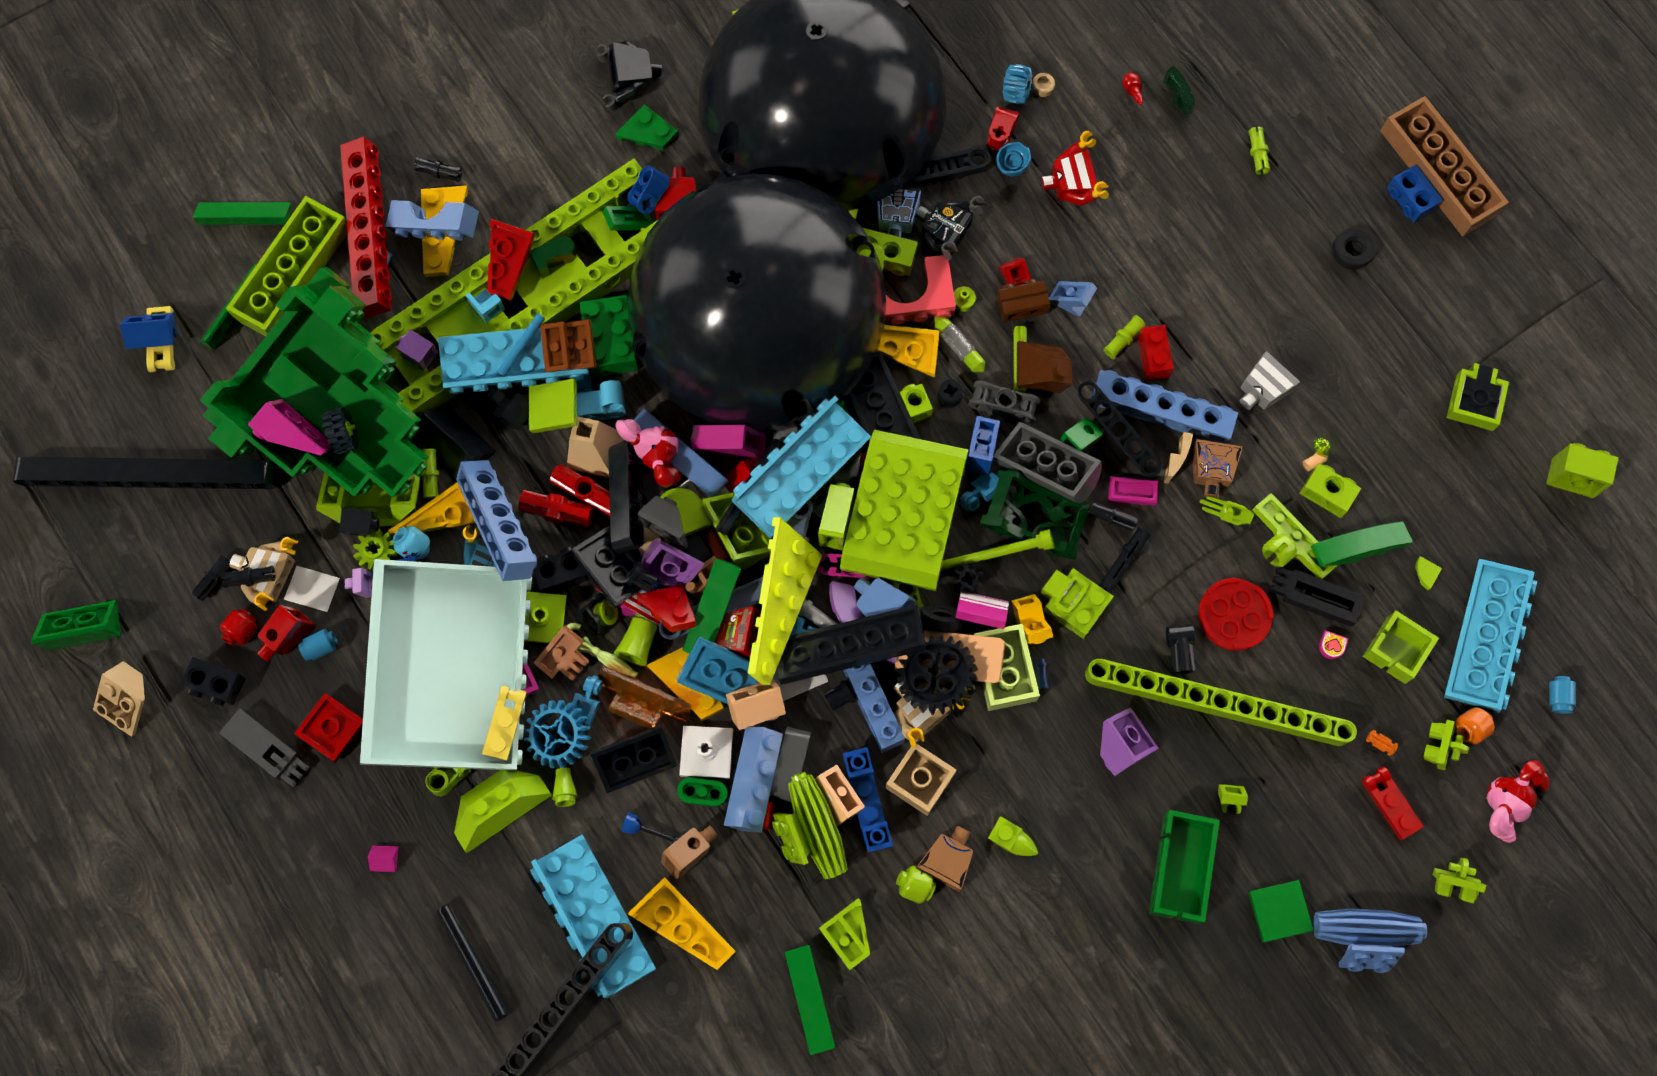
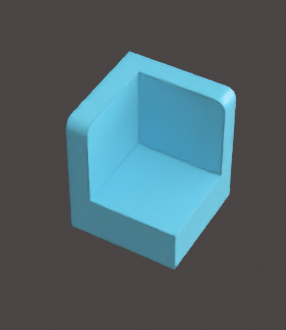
M487 289L483 290L476 297H473L470 292L465 295L469 304L486 323L505 310L501 299L496 294H489Z

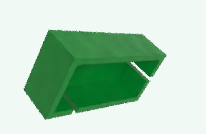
M1168 810L1164 813L1160 836L1165 838L1159 841L1149 908L1150 915L1170 919L1177 917L1176 920L1195 924L1205 923L1220 820Z

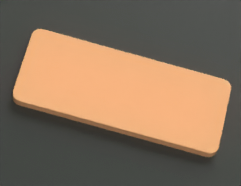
M923 630L926 643L929 642L930 635L934 637L935 641H938L940 634H942L945 641L952 636L955 643L960 640L964 645L963 648L968 647L971 652L969 655H973L976 660L972 664H976L978 671L973 672L978 677L977 681L998 683L1000 681L1005 641L1003 639ZM939 654V655H938V659H937L938 662H939L940 656H941L942 654ZM906 655L897 657V661L894 666L895 670L898 668H904L900 664L899 660H907ZM925 659L922 665H928L932 659ZM956 660L949 661L946 667H952Z

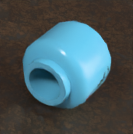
M414 526L400 528L393 537L394 550L403 558L414 556L417 560L424 559L430 551L429 537Z

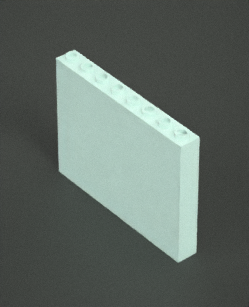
M374 559L360 765L516 770L517 765L522 764V750H518V740H523L524 725L519 724V722L507 761L483 755L482 752L501 686L510 687L509 690L517 692L521 689H526V675L522 674L523 664L527 665L528 650H524L523 647L524 640H528L529 625H525V615L530 614V600H526L527 590L531 591L532 576L531 579L502 581L497 568L491 566ZM506 699L504 707L514 709L515 702ZM525 701L521 711L522 715H524L525 711Z

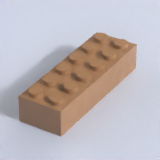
M1426 96L1387 118L1380 130L1409 168L1414 165L1419 167L1443 199L1439 206L1462 237L1500 215L1508 205V200Z

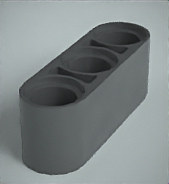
M787 726L770 797L792 802L788 783L792 781L791 776L803 771L812 732Z

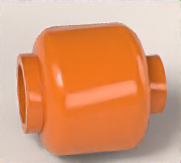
M1478 707L1471 708L1460 715L1455 723L1456 734L1464 736V742L1470 744H1479L1492 735L1495 729L1491 714Z

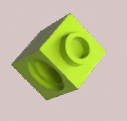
M911 384L904 387L900 392V396L912 422L916 423L932 417L933 408L923 385L919 384L916 386ZM911 399H918L921 404L914 406L909 401Z

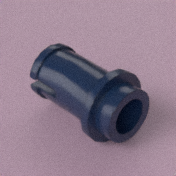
M1045 658L1031 660L1038 690L1049 689L1047 671L1049 663H1046Z

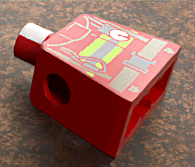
M752 606L725 613L714 643L750 658L752 643L757 641L759 629L755 627L756 618L761 617V612Z

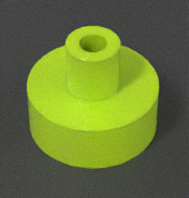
M963 286L954 291L955 309L966 312L974 307L976 295L971 288Z
M602 601L596 604L594 613L599 617L602 626L616 623L618 619L617 608L614 609L609 601Z

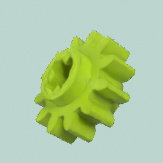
M380 528L374 537L364 538L363 536H358L361 544L353 545L359 551L353 557L356 560H360L359 565L362 568L368 565V569L373 572L374 559L390 560L391 556H398L393 550L392 536L388 532L383 535ZM375 547H378V548H379V549H377L378 553L373 554V553H372V552H374L373 549H374Z

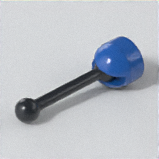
M630 812L627 813L621 829L622 832L627 834H635L641 830L669 840L672 843L680 838V836L673 837L643 826L641 819Z

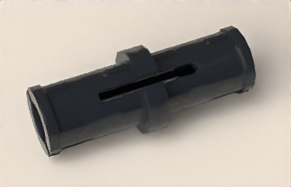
M418 156L414 162V166H417L414 167L415 171L431 174L434 178L439 179L442 177L456 182H460L463 169L461 167L444 164L441 160L432 161Z
M271 565L256 569L245 567L241 571L223 572L222 579L232 580L222 581L224 588L239 585L249 587L253 586L254 583L275 581L276 575H265L275 573V569Z

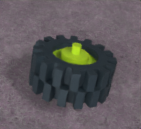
M340 407L324 412L322 417L324 422L322 425L325 429L324 434L327 436V442L330 444V448L334 450V453L338 455L357 449L359 437L356 434L358 432L348 409Z

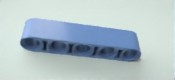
M644 408L634 419L640 425L641 431L655 426H664V430L668 429ZM676 436L679 447L671 464L709 497L717 496L729 480Z

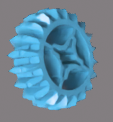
M554 700L548 702V706L540 704V711H532L535 719L528 718L526 720L531 725L530 728H524V732L529 733V737L524 738L523 741L531 742L527 751H536L533 759L538 760L541 758V765L549 763L550 768H556L557 765L560 768H564L567 762L570 765L574 764L575 757H583L580 749L587 750L589 748L584 743V740H591V736L585 735V731H589L591 727L583 725L588 720L587 716L579 717L582 710L580 708L574 710V704L568 703L566 705L564 700H559L557 704ZM561 714L560 718L556 719L553 725L544 723L551 715ZM570 722L574 729V736L569 732ZM552 730H558L557 733L563 738H557V735ZM541 733L546 737L545 745L542 742ZM562 743L571 745L564 753L560 755L554 754L555 749H558Z

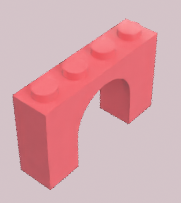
M944 255L924 258L923 268L927 290L920 299L912 303H898L886 295L884 324L900 325L905 321L924 322L929 318H935V316L947 318L954 316L956 304L949 260Z

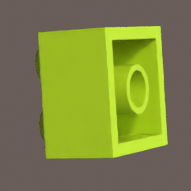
M1570 443L1552 458L1546 485L1595 498L1613 484L1619 457L1612 456L1607 451L1588 449L1580 443Z

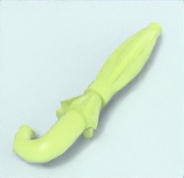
M578 623L567 625L571 630L578 631L582 626ZM587 637L583 638L584 642L577 649L579 652L590 653V655L595 658L597 657L609 669L636 678L638 673L626 662L614 654L593 646Z

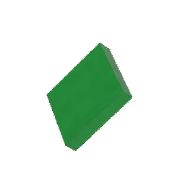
M1299 880L1248 892L1262 943L1314 931Z

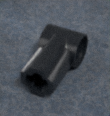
M1193 625L1166 626V643L1171 651L1173 674L1194 673L1193 646L1195 643V633Z

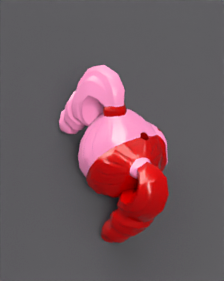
M618 420L615 424L618 434L624 440L629 441L633 445L638 457L643 460V463L654 470L656 482L665 488L677 485L681 480V472L670 465L673 457L678 452L679 443L676 435L671 430H664V426H655L641 431L640 425L635 420Z
M1533 760L1525 763L1520 770L1519 777H1500L1494 780L1488 787L1486 799L1494 810L1489 823L1490 831L1494 836L1507 843L1516 840L1514 823L1526 821L1536 806L1537 794L1534 788L1540 791H1547L1549 789V777L1539 761Z

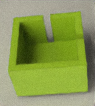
M1394 611L1386 618L1377 632V636L1372 640L1362 657L1381 669L1385 666L1388 667L1387 673L1406 684L1415 678L1439 638L1403 614Z

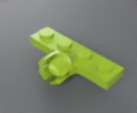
M1272 493L1253 508L1252 511L1274 534L1262 548L1265 559H1268L1273 553L1277 555L1270 562L1271 565L1283 567L1293 558H1297L1319 579H1323L1338 566L1320 567L1311 548L1318 541Z

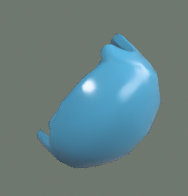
M1020 142L1007 143L999 149L996 156L997 167L1003 174L1009 177L1021 176L1028 170L1031 164L1029 148Z

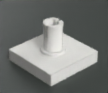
M683 726L680 777L730 779L733 728Z

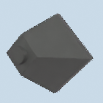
M655 496L638 512L637 515L644 527L686 550L688 543L681 515L676 507L677 503L668 497L662 499Z

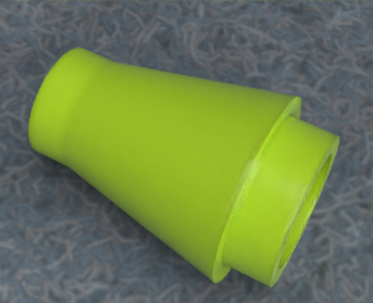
M556 769L552 799L558 807L572 806L576 803L575 799L578 796L571 776V769Z

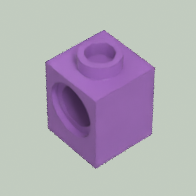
M409 330L406 335L399 339L396 347L402 358L423 371L426 370L438 354L432 342L412 330Z

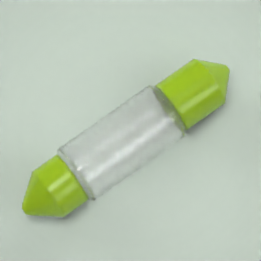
M935 316V329L939 330L940 337L959 359L964 361L972 372L983 373L985 360L979 355L971 342L947 317Z

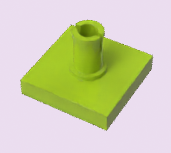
M526 592V600H530V614L525 615V625H529L528 640H524L525 642L549 644L564 625L567 595Z

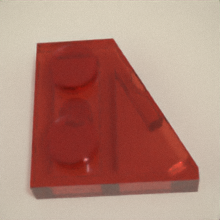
M712 527L703 531L715 558L736 564L729 555L719 534ZM741 570L736 581L739 587L748 583Z

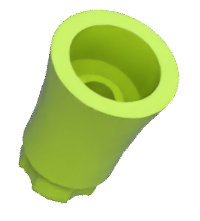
M636 612L614 654L631 664L646 666L649 650L657 631V624Z

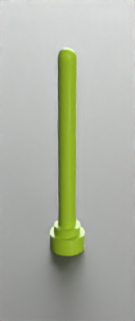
M1050 529L1040 531L1036 538L943 560L941 570L962 566V562L967 565L1036 547L1044 549V551L1053 549V537Z

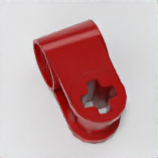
M997 106L989 129L987 143L991 151L998 153L1001 147L1009 143L1019 119V112Z

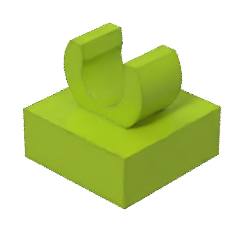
M1219 784L1217 794L1221 801L1220 806L1223 813H1226L1229 804L1235 805L1234 810L1236 814H1239L1242 809L1241 805L1247 806L1248 795L1244 786Z

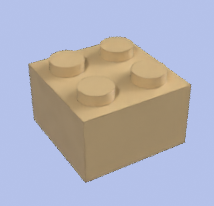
M916 743V747H910L886 784V789L928 816L957 770Z

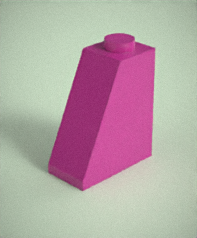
M693 425V433L690 438L691 449L702 454L756 458L761 457L765 452L766 435L746 425Z

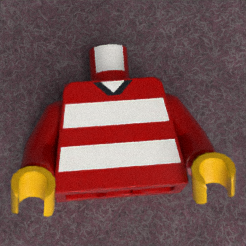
M1090 131L1083 132L1080 136V141L1075 142L1056 158L1051 170L1052 175L1041 177L1043 190L1055 188L1059 200H1065L1078 206L1095 201L1098 196L1101 199L1109 197V193L1106 190L1102 191L1108 188V185L1103 181L1097 183L1089 151L1084 148L1096 145L1095 139L1087 142L1088 137L1092 136L1093 133Z

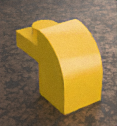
M1035 594L1011 601L1017 625L1023 624L1027 644H1041L1053 637L1052 628L1045 621L1041 601Z

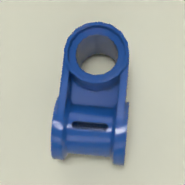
M651 166L644 167L628 193V202L632 206H636L643 214L651 213L663 193L667 190L670 182L669 177Z

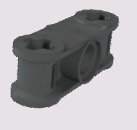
M985 381L974 382V394L968 403L971 408L1015 419L1026 424L1035 423L1036 407L1041 401L1039 397L992 385ZM1006 399L1010 405L1004 406L999 400Z

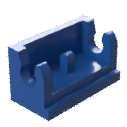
M174 313L130 316L120 323L126 349L174 345V337H177Z

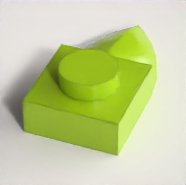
M1001 816L999 817L988 840L1016 855L1034 856L1038 854L1034 842L1022 831V828Z

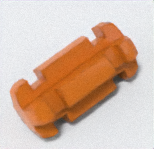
M1376 730L1370 731L1366 738L1368 743L1372 742V745L1382 752L1387 751L1389 756L1396 752L1398 748L1396 742L1393 744L1391 739L1381 733L1377 734Z

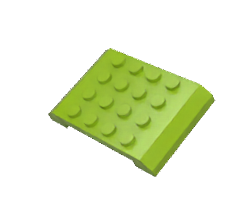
M874 430L870 439L842 552L840 570L936 591L969 450Z

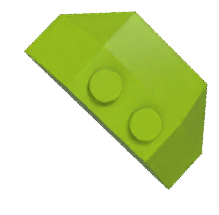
M499 770L461 796L454 834L464 851L468 853L545 801L552 794L539 775L517 770Z

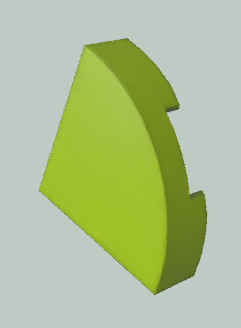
M1421 556L1416 561L1415 569L1420 580L1419 582L1425 589L1430 590L1442 568Z

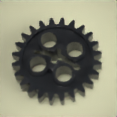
M940 634L938 641H935L934 637L930 635L929 642H925L926 650L907 654V660H899L904 668L896 669L897 673L901 676L896 681L899 685H902L898 689L901 694H905L903 698L906 702L911 701L910 704L914 709L919 706L921 713H924L929 708L931 715H934L936 709H939L943 715L945 707H949L953 712V704L957 703L963 706L962 697L970 699L967 690H975V686L971 681L978 680L977 675L973 673L978 671L976 664H972L976 660L973 655H969L971 653L969 648H963L964 645L960 640L955 643L953 637L950 636L945 641L944 636ZM939 654H942V655L940 656V659H939V662H938V661H937L938 655H939ZM925 659H932L928 665H922ZM956 660L952 667H946L949 661ZM928 682L924 689H918L921 683ZM946 684H953L950 690H942ZM935 687H936V688H937L936 694H935V695H932V694L934 693Z

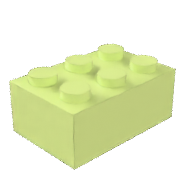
M1023 624L974 633L976 636L1001 638L1005 641L1000 681L998 683L982 682L988 711L1036 702L1040 694Z

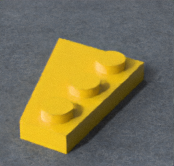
M884 325L877 352L880 351L887 358L935 378L939 330Z
M683 647L648 664L647 667L702 721L724 710L721 701L677 683L676 679L689 656V653L682 651Z

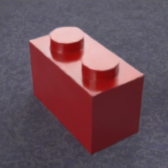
M1158 325L1141 328L1137 340L1145 381L1169 379L1174 366L1166 326Z

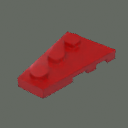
M490 219L491 239H489L490 263L488 264L487 292L512 301L536 235L533 232Z

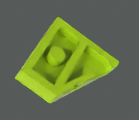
M858 898L819 927L849 971L870 956L862 905Z

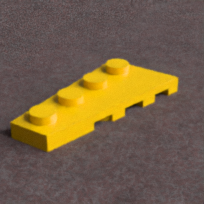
M455 186L421 189V208L424 209L426 219L436 216L446 202L464 203L465 197L468 194V187ZM426 236V239H422L424 276H449L455 250V240L449 237L440 240Z
M665 877L628 913V915L716 970H719L736 953Z

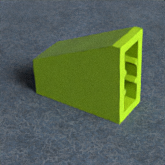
M830 484L818 532L819 546L843 550L854 499V488H850L848 484Z

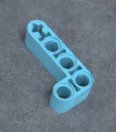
M605 381L600 384V390L577 393L578 417L599 421L621 418L626 415L624 390L619 381Z

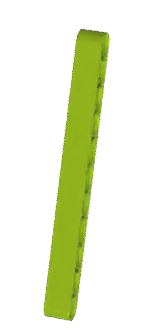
M1105 659L1093 660L1085 671L1086 680L1096 686L1335 746L1346 745L1357 735L1355 725L1345 719ZM1092 668H1101L1104 676L1096 677L1092 673ZM1116 674H1125L1128 682L1120 683L1116 678ZM1141 679L1149 680L1152 684V689L1143 688L1141 686ZM1165 686H1173L1176 690V695H1169L1165 690ZM1190 691H1195L1200 695L1199 702H1195L1190 698ZM1215 697H1220L1224 700V708H1219L1215 705ZM1239 703H1244L1248 706L1249 714H1244L1239 710ZM1264 709H1268L1273 713V720H1268L1264 717ZM1289 715H1292L1297 719V726H1292L1289 723ZM1314 721L1321 724L1322 733L1314 730ZM1338 728H1343L1346 731V739L1338 735Z

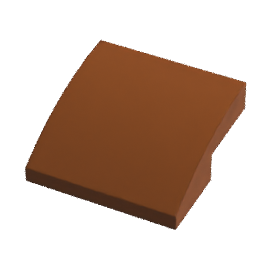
M591 320L568 323L562 321L540 325L545 372L597 368Z

